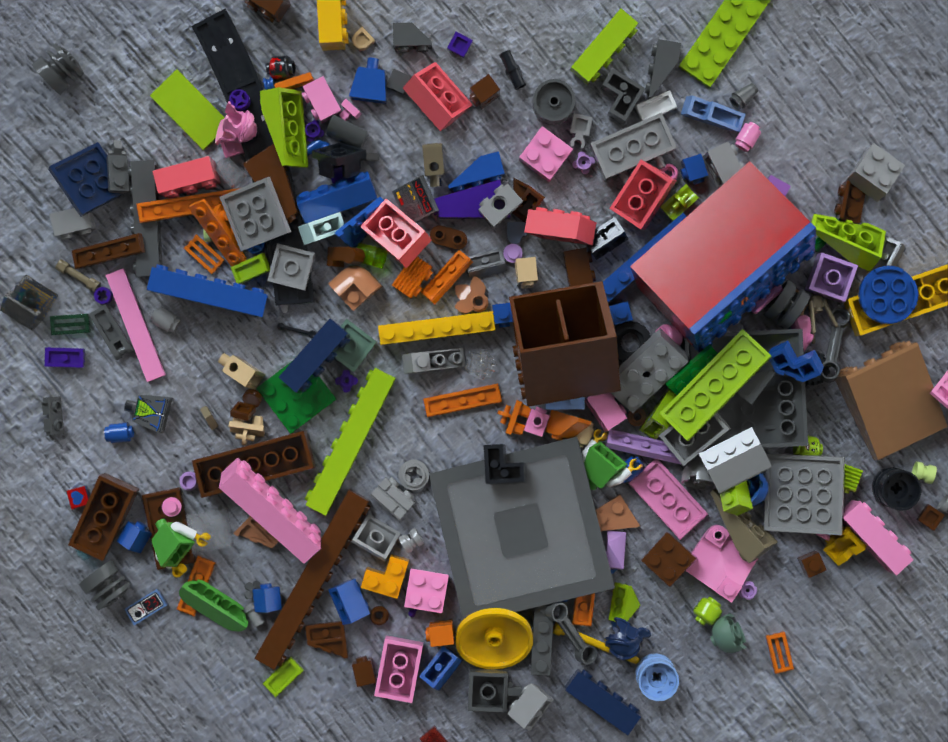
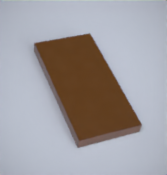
M180 487L142 495L148 528L152 533L150 536L151 543L152 538L158 532L155 524L160 519H166L167 522H179L188 526ZM170 497L177 498L182 505L180 513L173 517L167 516L162 510L164 500ZM193 546L179 564H189L196 561ZM155 557L157 570L165 569L166 567H161Z

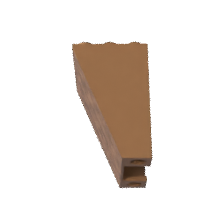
M903 341L894 343L889 346L890 350L881 354L882 357L877 360L871 358L863 362L864 366L860 368L851 366L840 369L839 375L835 380L874 460H880L948 427L939 401L930 394L934 387L917 342Z

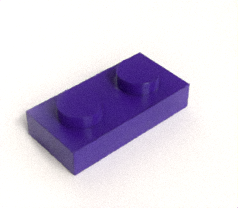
M45 347L44 366L85 368V349Z

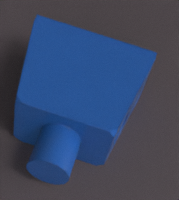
M369 57L366 68H357L349 94L350 100L387 104L385 70L378 69L379 59Z

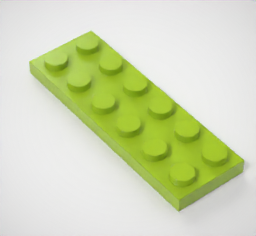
M724 0L678 67L710 89L771 0Z
M742 329L659 414L689 441L772 356Z

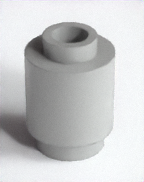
M163 307L160 309L156 308L151 316V319H153L152 324L168 333H174L181 323L177 315Z

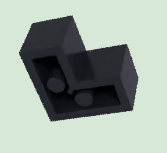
M484 445L485 482L487 485L527 483L526 463H507L506 445Z

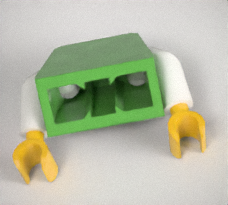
M600 429L594 431V439H591L582 451L591 490H596L597 487L602 489L606 486L613 487L619 485L632 475L631 472L633 470H640L643 464H640L637 468H634L633 463L638 459H632L627 468V463L601 442L605 441L608 435L604 432L599 438V434L602 431Z
M160 519L155 524L158 532L152 538L155 557L161 567H166L169 570L172 569L173 576L178 578L187 571V567L179 563L194 545L193 539H196L197 544L203 547L208 544L203 539L209 540L211 536L209 533L199 535L196 530L182 523L167 522L166 519Z

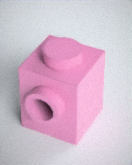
M537 406L535 410L531 409L524 431L542 437L550 416L546 414L547 410Z

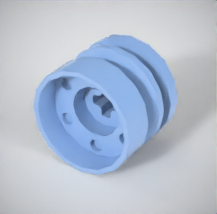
M658 653L648 654L637 664L635 670L636 680L643 695L648 699L665 701L676 693L679 686V675L671 660L665 655ZM653 673H659V677L653 676Z

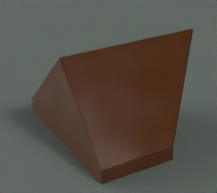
M513 178V190L523 200V203L512 214L526 223L528 209L536 210V207L542 204L545 197L531 186Z

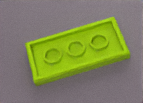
M176 69L150 96L205 151L215 141L219 123L225 117Z

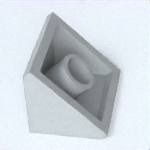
M368 514L351 542L385 561L401 533Z

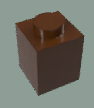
M815 550L797 558L804 575L808 578L827 570L820 553Z
M360 656L355 658L356 661H353L352 667L357 687L376 683L377 677L372 657Z

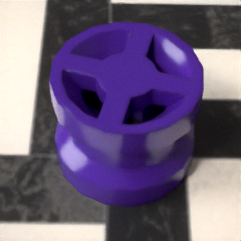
M238 89L230 94L229 100L236 110L245 111L248 109L251 100L245 91Z

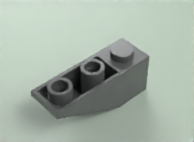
M658 39L657 44H653L651 56H654V61L650 63L648 75H651L650 82L646 83L645 93L648 94L647 99L652 98L677 65L681 43Z

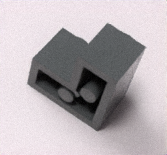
M613 68L601 87L602 90L616 98L607 115L624 125L645 90L643 86Z

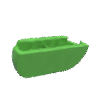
M199 579L197 581H187L180 588L179 595L187 605L220 626L237 632L247 628L248 620L243 611V606L207 582Z

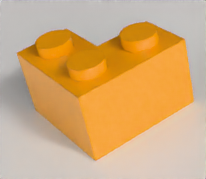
M391 554L386 572L367 567L361 588L398 599L410 559Z

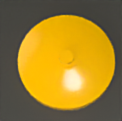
M502 608L483 609L468 615L461 621L455 635L456 649L465 661L483 669L508 668L521 662L530 653L533 646V632L528 621L516 612Z

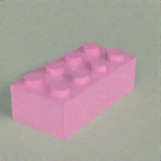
M851 500L844 506L843 524L847 525L863 541L866 549L886 571L897 576L914 560L910 556L911 551L905 545L897 542L898 537L891 530L888 531L883 527L885 523L878 516L875 517L870 513L872 509L865 502Z

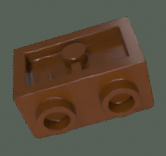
M846 180L838 188L840 199L839 204L836 203L834 215L840 221L852 220L854 224H860L865 193Z

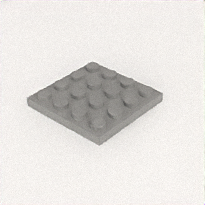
M767 453L766 455L772 468L765 471L769 490L765 498L764 531L843 535L845 457Z

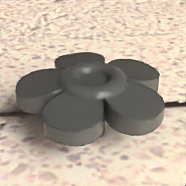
M254 581L253 584L251 582L245 584L244 587L248 590L244 593L246 599L252 598L254 602L253 589L260 588L261 583L259 581Z

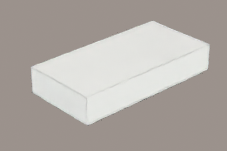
M670 90L635 105L640 121L661 112L664 115L678 108Z

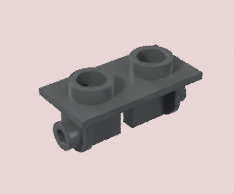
M61 396L43 398V402H41L43 415H49L48 419H43L46 436L64 434Z

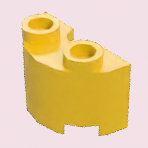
M845 525L843 527V535H830L829 541L825 540L827 544L823 549L840 566L848 561L852 555H858L866 550V545Z

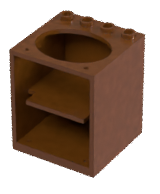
M602 281L509 297L516 345L512 346L514 357H518L515 360L516 369L521 371L518 374L519 385H524L521 388L522 400L526 399L528 407L621 391L617 336Z

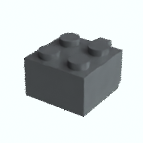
M470 668L468 711L507 712V700H512V696L522 695V686H512V682L508 681V670Z

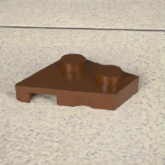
M342 621L305 625L307 645L320 648L328 653H334L342 656V658H348L345 625L342 624Z

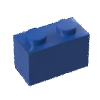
M356 579L347 580L328 589L343 625L351 624L370 614L368 603L363 598L361 586Z
M443 646L419 677L433 689L440 691L463 660L449 648Z

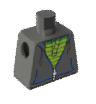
M138 395L137 402L126 400L124 411L134 413L133 422L155 432L164 433L173 397Z

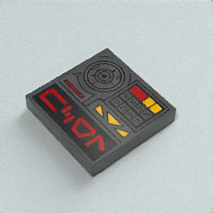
M424 175L392 191L399 209L415 223L439 211Z

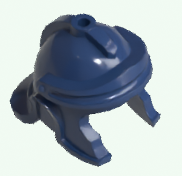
M615 617V622L611 621L612 630L615 634H609L608 637H605V646L610 648L609 652L616 659H631L639 652L640 643L643 639L651 637V631L644 627L634 628L626 620Z

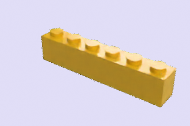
M493 311L379 325L378 330L380 345L491 332L495 331Z

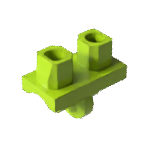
M685 184L660 208L674 221L699 197Z

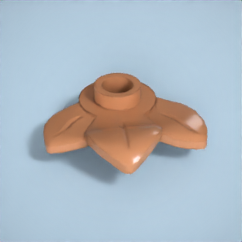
M474 276L472 278L470 286L466 284L455 286L456 295L460 299L455 305L458 311L462 313H469L473 310L482 312L487 308L486 287L478 277ZM477 299H481L483 301L481 306H477L475 304V301Z

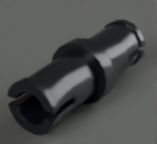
M511 51L502 52L499 57L506 68L505 73L509 75L514 89L523 88L526 86V83Z

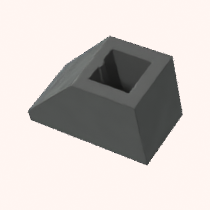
M412 22L393 23L394 50L406 53L410 49H417V52H428V49H432V41Z

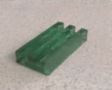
M89 314L50 316L51 335L91 333ZM84 318V322L55 324V320ZM85 326V329L55 331V328Z

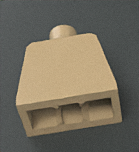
M224 353L218 360V363L224 366L222 370L224 373L250 389L256 390L266 375L235 355L230 357Z

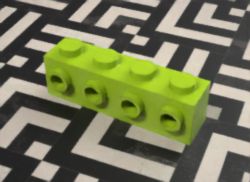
M620 8L571 66L570 71L585 84L594 83L601 75L599 71L611 64L613 61L611 57L614 53L617 52L619 54L625 47V40L627 38L632 39L637 33L636 27L638 22Z

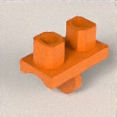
M516 400L512 414H509L511 409L509 405L505 406L504 412L500 410L497 412V414L502 415L500 420L502 424H506L507 418H510L505 432L510 435L512 433L523 434L525 425L516 422L517 416L520 415L528 418L531 408Z

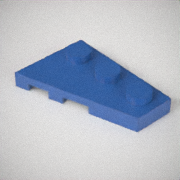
M378 197L334 233L349 247L357 248L367 236L360 226L384 200Z

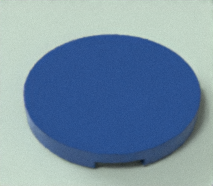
M882 266L869 272L862 280L858 292L859 303L863 312L873 321L881 324L898 323L906 319L915 309L918 302V288L915 280L904 269L896 266Z

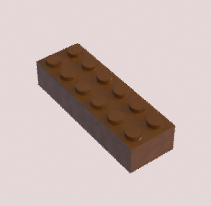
M306 430L192 460L201 498L223 492L219 488L221 473L237 458L241 461H246L251 466V470L255 474L259 473L265 481L316 467Z

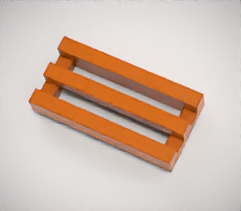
M308 72L275 83L274 86L275 88L280 87L293 90L314 81L312 74Z
M197 234L184 247L211 274L225 261ZM197 240L219 260L218 263L195 244ZM193 246L212 265H214V267L211 268L209 265H207L190 248Z
M785 632L765 635L774 673L793 670L794 667ZM779 637L782 638V642H783V646H784V650H785V654H786V658H787V662H788V666H787V667H785V664H784V660H783V656H782V652H781V648H780V644H779V640H778ZM771 639H774V642H775V646H776V650H777V654H778V658H779V662H780V666H781V668H779V669H778V665H777V661H776V657H775V653H774V649H773V645H772Z

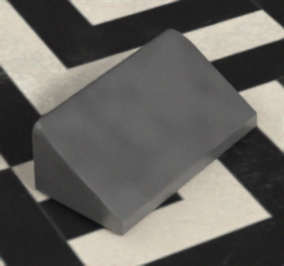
M885 236L882 257L872 270L882 266H896L905 250L904 244Z
M502 248L468 256L473 261L468 268L470 280L474 276L482 278L507 271Z

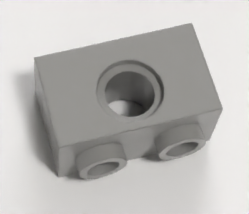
M508 183L505 186L501 184L494 190L495 195L491 199L487 197L479 204V213L493 228L523 203V200ZM502 200L505 203V207L498 210L494 207V202Z

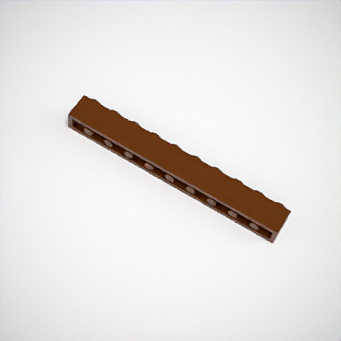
M351 489L348 490L321 538V549L310 558L254 659L274 670L277 666H282L286 659V656H284L286 649L291 650L296 641L293 639L295 633H300L305 625L302 622L305 615L310 616L315 607L312 605L314 599L319 600L324 591L321 588L324 581L329 582L333 575V572H331L333 565L338 566L343 557L340 555L342 549L345 548L347 550L352 539L349 537L352 531L357 532L361 525V522H359L361 515L366 516L371 506L368 505L369 499Z

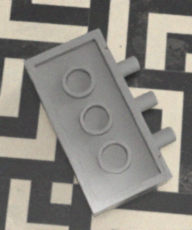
M662 112L592 142L589 146L604 182L620 175L624 185L629 178L627 172L634 169L641 159L647 163L655 160L658 169L666 167L662 156L677 149Z

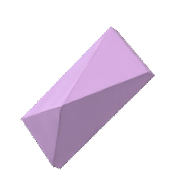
M607 530L605 550L610 569H624L626 532Z

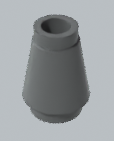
M750 83L732 93V96L729 98L730 103L737 110L744 109L756 95L758 88L753 83Z

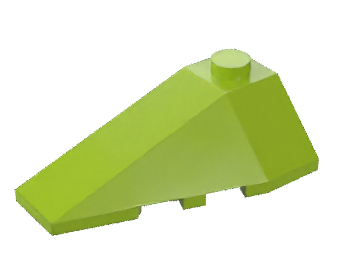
M813 214L811 223L816 227V235L851 263L871 271L881 259L886 234L885 230L869 223L859 225L854 224L852 220L843 222L838 221L835 217Z

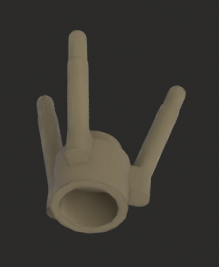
M821 295L810 297L807 303L811 319V334L814 335L812 344H815V314L823 312L822 308H825L834 326L838 327L827 300H822Z

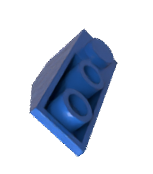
M499 151L480 156L448 185L449 191L453 190L455 193L465 190V186L472 185V187L483 185V182L490 180V182L502 180L501 177L505 173Z

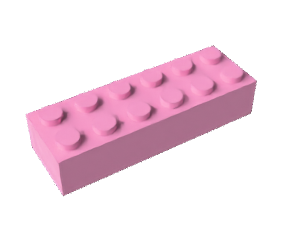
M237 458L221 473L219 488L302 563L305 564L321 549V530L319 527L308 522L307 517L301 511L297 512L288 499H283L275 487H270L265 483V479L259 473L255 474L246 461H241Z

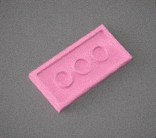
M653 459L643 469L644 471L631 482H628V484L681 540L708 513L658 459Z

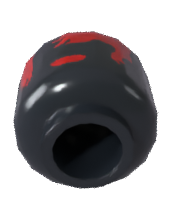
M273 56L266 65V72L274 81H284L295 76L296 65L289 56Z

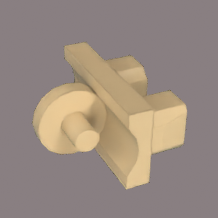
M253 416L251 424L234 417L232 421H229L228 427H230V432L236 433L235 439H241L244 446L247 445L248 441H255V436L264 437L265 435L262 416Z

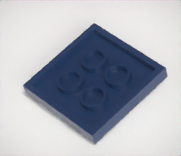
M99 142L48 168L80 217L125 194L108 192L107 154Z

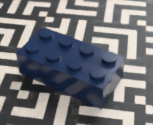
M330 318L282 372L279 378L294 392H306L312 385L310 381L314 377L318 378L324 372L323 366L327 362L331 363L337 357L336 351L339 348H344L350 342V334Z

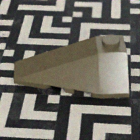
M717 489L710 492L731 539L743 560L751 563L778 543L769 531H764V526L761 523L756 525L751 520L752 515L748 512L738 516L724 512Z

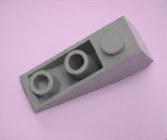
M463 348L402 355L404 374L465 367Z

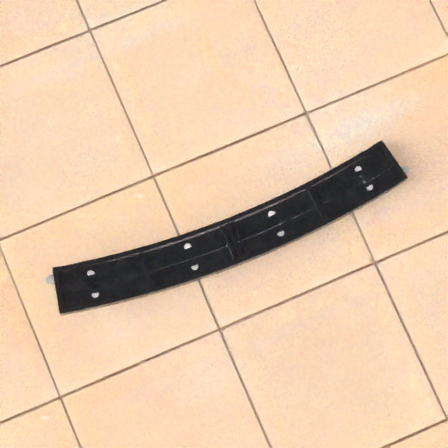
M215 7V14L191 27L208 58L226 102L230 101V94L238 89L245 91L250 97V106L243 112L248 110L254 115V123L257 124V134L250 141L241 142L246 160L248 161L274 144L261 110L260 91L263 90V87L227 10ZM285 166L289 182L292 188V192L294 195V199L297 205V194L292 174L290 171V167ZM298 206L299 214L296 216L297 219L288 224L291 232L267 241L270 266L277 244L308 251L307 244L304 245L298 226L303 225ZM311 272L306 291L273 283L275 306H280L283 313H287L288 305L315 303Z

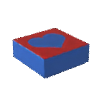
M86 485L66 491L71 509L87 504L89 493Z

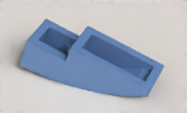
M693 95L686 96L681 115L734 132L741 131L745 114Z

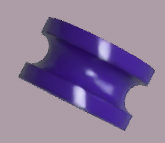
M99 287L95 290L94 299L97 303L108 304L112 301L113 293L110 289ZM104 290H105V291H106V296H107L108 298H107V299H103V301H101V300H100V299H101V296L99 295V293H100V292H103V293H104Z

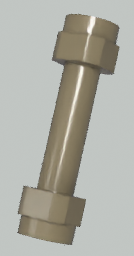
M62 259L58 261L55 267L59 272L67 273L86 285V288L93 292L101 285L99 281L94 278H88L70 267V264Z

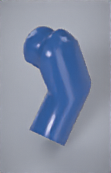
M319 139L314 140L307 145V156L312 154V150L329 146L330 144Z

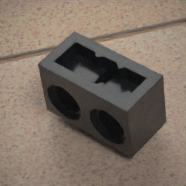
M613 217L595 229L593 245H587L595 259L598 260L627 241L628 237L617 219Z

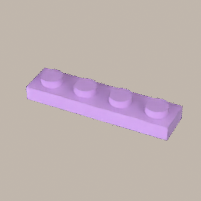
M612 429L608 431L606 447L681 465V462L661 440Z

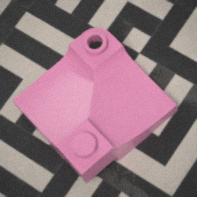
M713 525L708 528L691 552L697 559L686 572L732 603L742 589L747 576L757 560L751 563L743 560L728 530L721 525ZM721 532V537L715 538V533Z

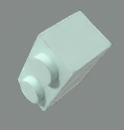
M338 212L298 226L302 241L306 245L334 235V232L344 225L341 213Z

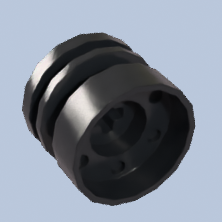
M888 467L879 471L872 483V493L875 499L882 505L899 511L909 510L914 507L920 500L922 493L921 483L913 473L895 467ZM896 485V489L891 490V486Z

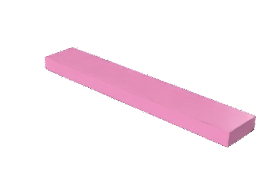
M125 269L107 274L106 278L146 381L150 382L165 376V371Z

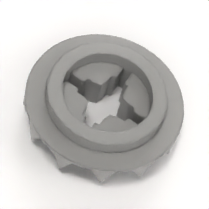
M419 460L406 461L399 469V481L406 489L419 490L428 482V468ZM417 467V474L422 476V478H415L411 483V476L406 472H412Z

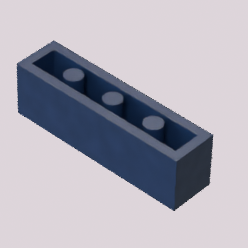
M577 668L564 686L565 691L628 736L641 718L638 712L640 709L632 703L628 705L623 702L624 698L617 692L612 694L607 690L608 686L602 681H594L592 679L593 675L585 669L581 671Z

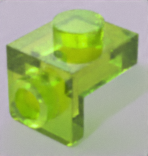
M359 243L358 248L362 249L365 253V259L362 264L383 269L387 252L379 247Z

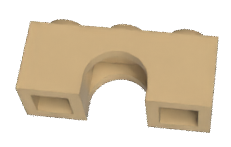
M536 257L516 259L517 286H521V289L533 288V285L538 281Z

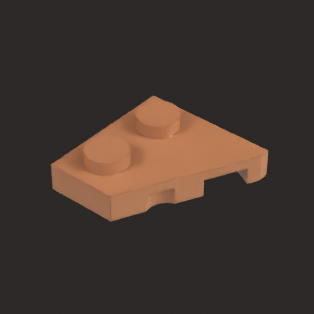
M620 494L596 509L601 531L640 526Z
M251 516L233 533L236 536L248 538L255 543H262L269 548H273L279 542Z

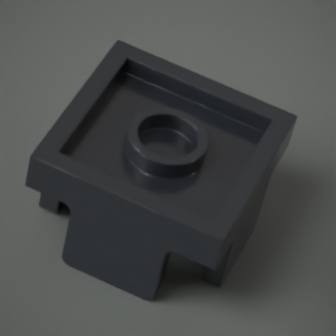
M342 142L312 150V158L318 160L319 175L330 179L334 178V166L342 165L343 178L347 179L359 175L361 169L360 159L367 158L365 149Z

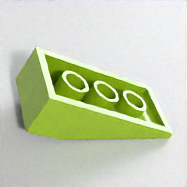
M277 87L260 91V104L282 166L308 168L302 91Z

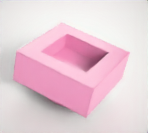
M222 141L220 143L226 159L244 153L241 143Z

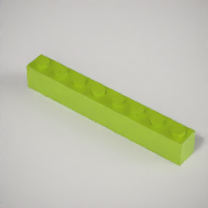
M378 368L369 370L365 378L368 382L365 388H360L356 396L359 400L356 405L352 404L348 412L351 415L348 422L344 421L339 431L342 433L339 439L335 438L331 445L333 451L330 456L327 455L322 463L324 469L322 473H317L313 481L316 484L313 491L309 489L305 500H307L306 506L325 516L334 503L396 380L395 377Z

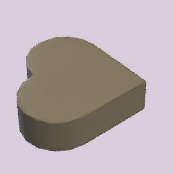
M207 406L200 408L212 430L218 428V424Z

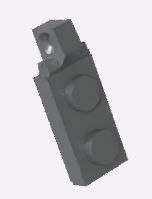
M113 140V144H111L112 151L108 150L106 157L108 192L128 194L129 177L126 151H122L121 140Z

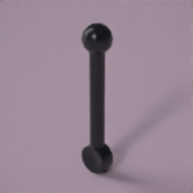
M283 323L277 324L278 330L285 329L306 334L310 338L316 335V332L313 330L305 331L285 326Z

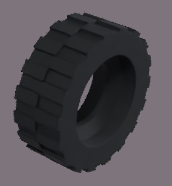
M629 321L621 323L614 328L617 336L618 360L625 362L634 353L625 351L621 346V339L625 334L633 333L637 335L640 341L639 347L650 338V332L644 325Z

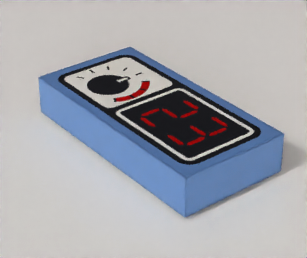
M156 589L124 610L133 625H136L168 604L159 589Z

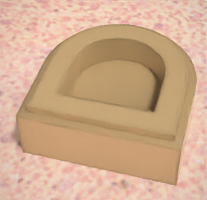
M363 27L352 37L354 47L360 51L367 50L376 42Z

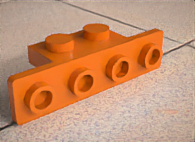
M203 199L189 206L190 211L230 266L237 265L247 259L237 245L235 235L222 204L215 206L212 210L206 200Z

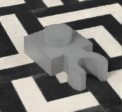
M573 114L570 134H574L575 137L570 142L571 148H573L575 141H579L581 143L580 149L583 150L585 146L583 136L589 137L592 117Z

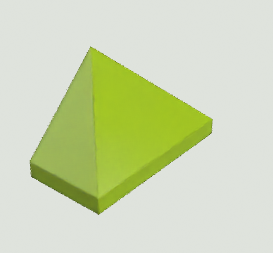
M614 582L615 588L613 589L609 620L615 622L614 618L619 617L628 621L640 607V603L632 586Z

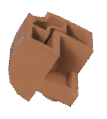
M357 265L348 266L328 283L353 311L383 287L368 270Z

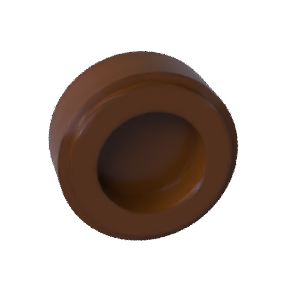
M248 389L243 394L242 400L244 403L255 405L257 408L262 402V396L258 391Z

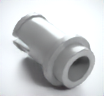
M253 601L244 606V612L248 614L254 627L265 622L261 613L255 612Z

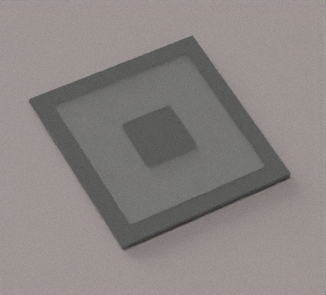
M578 437L506 454L507 463H526L527 483L487 485L485 482L484 460L429 474L463 619L483 609L502 608L518 612L615 588Z

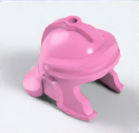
M228 101L225 108L227 115L219 123L215 144L219 145L222 141L235 143L250 141L257 134V124L254 123V115L248 110L246 112L237 111L235 106Z

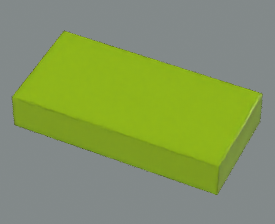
M261 253L232 266L231 270L236 283L243 284L270 272V266L265 253Z
M290 656L281 667L263 682V685L277 697L304 669Z

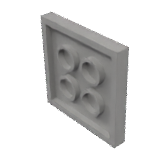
M270 177L220 196L240 251L291 232Z

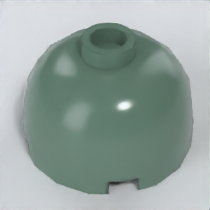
M731 613L716 620L712 627V636L710 637L715 647L718 646L720 650L726 653H736L746 648V646H743V643L746 642L743 630L738 622L734 623L732 618L735 617Z

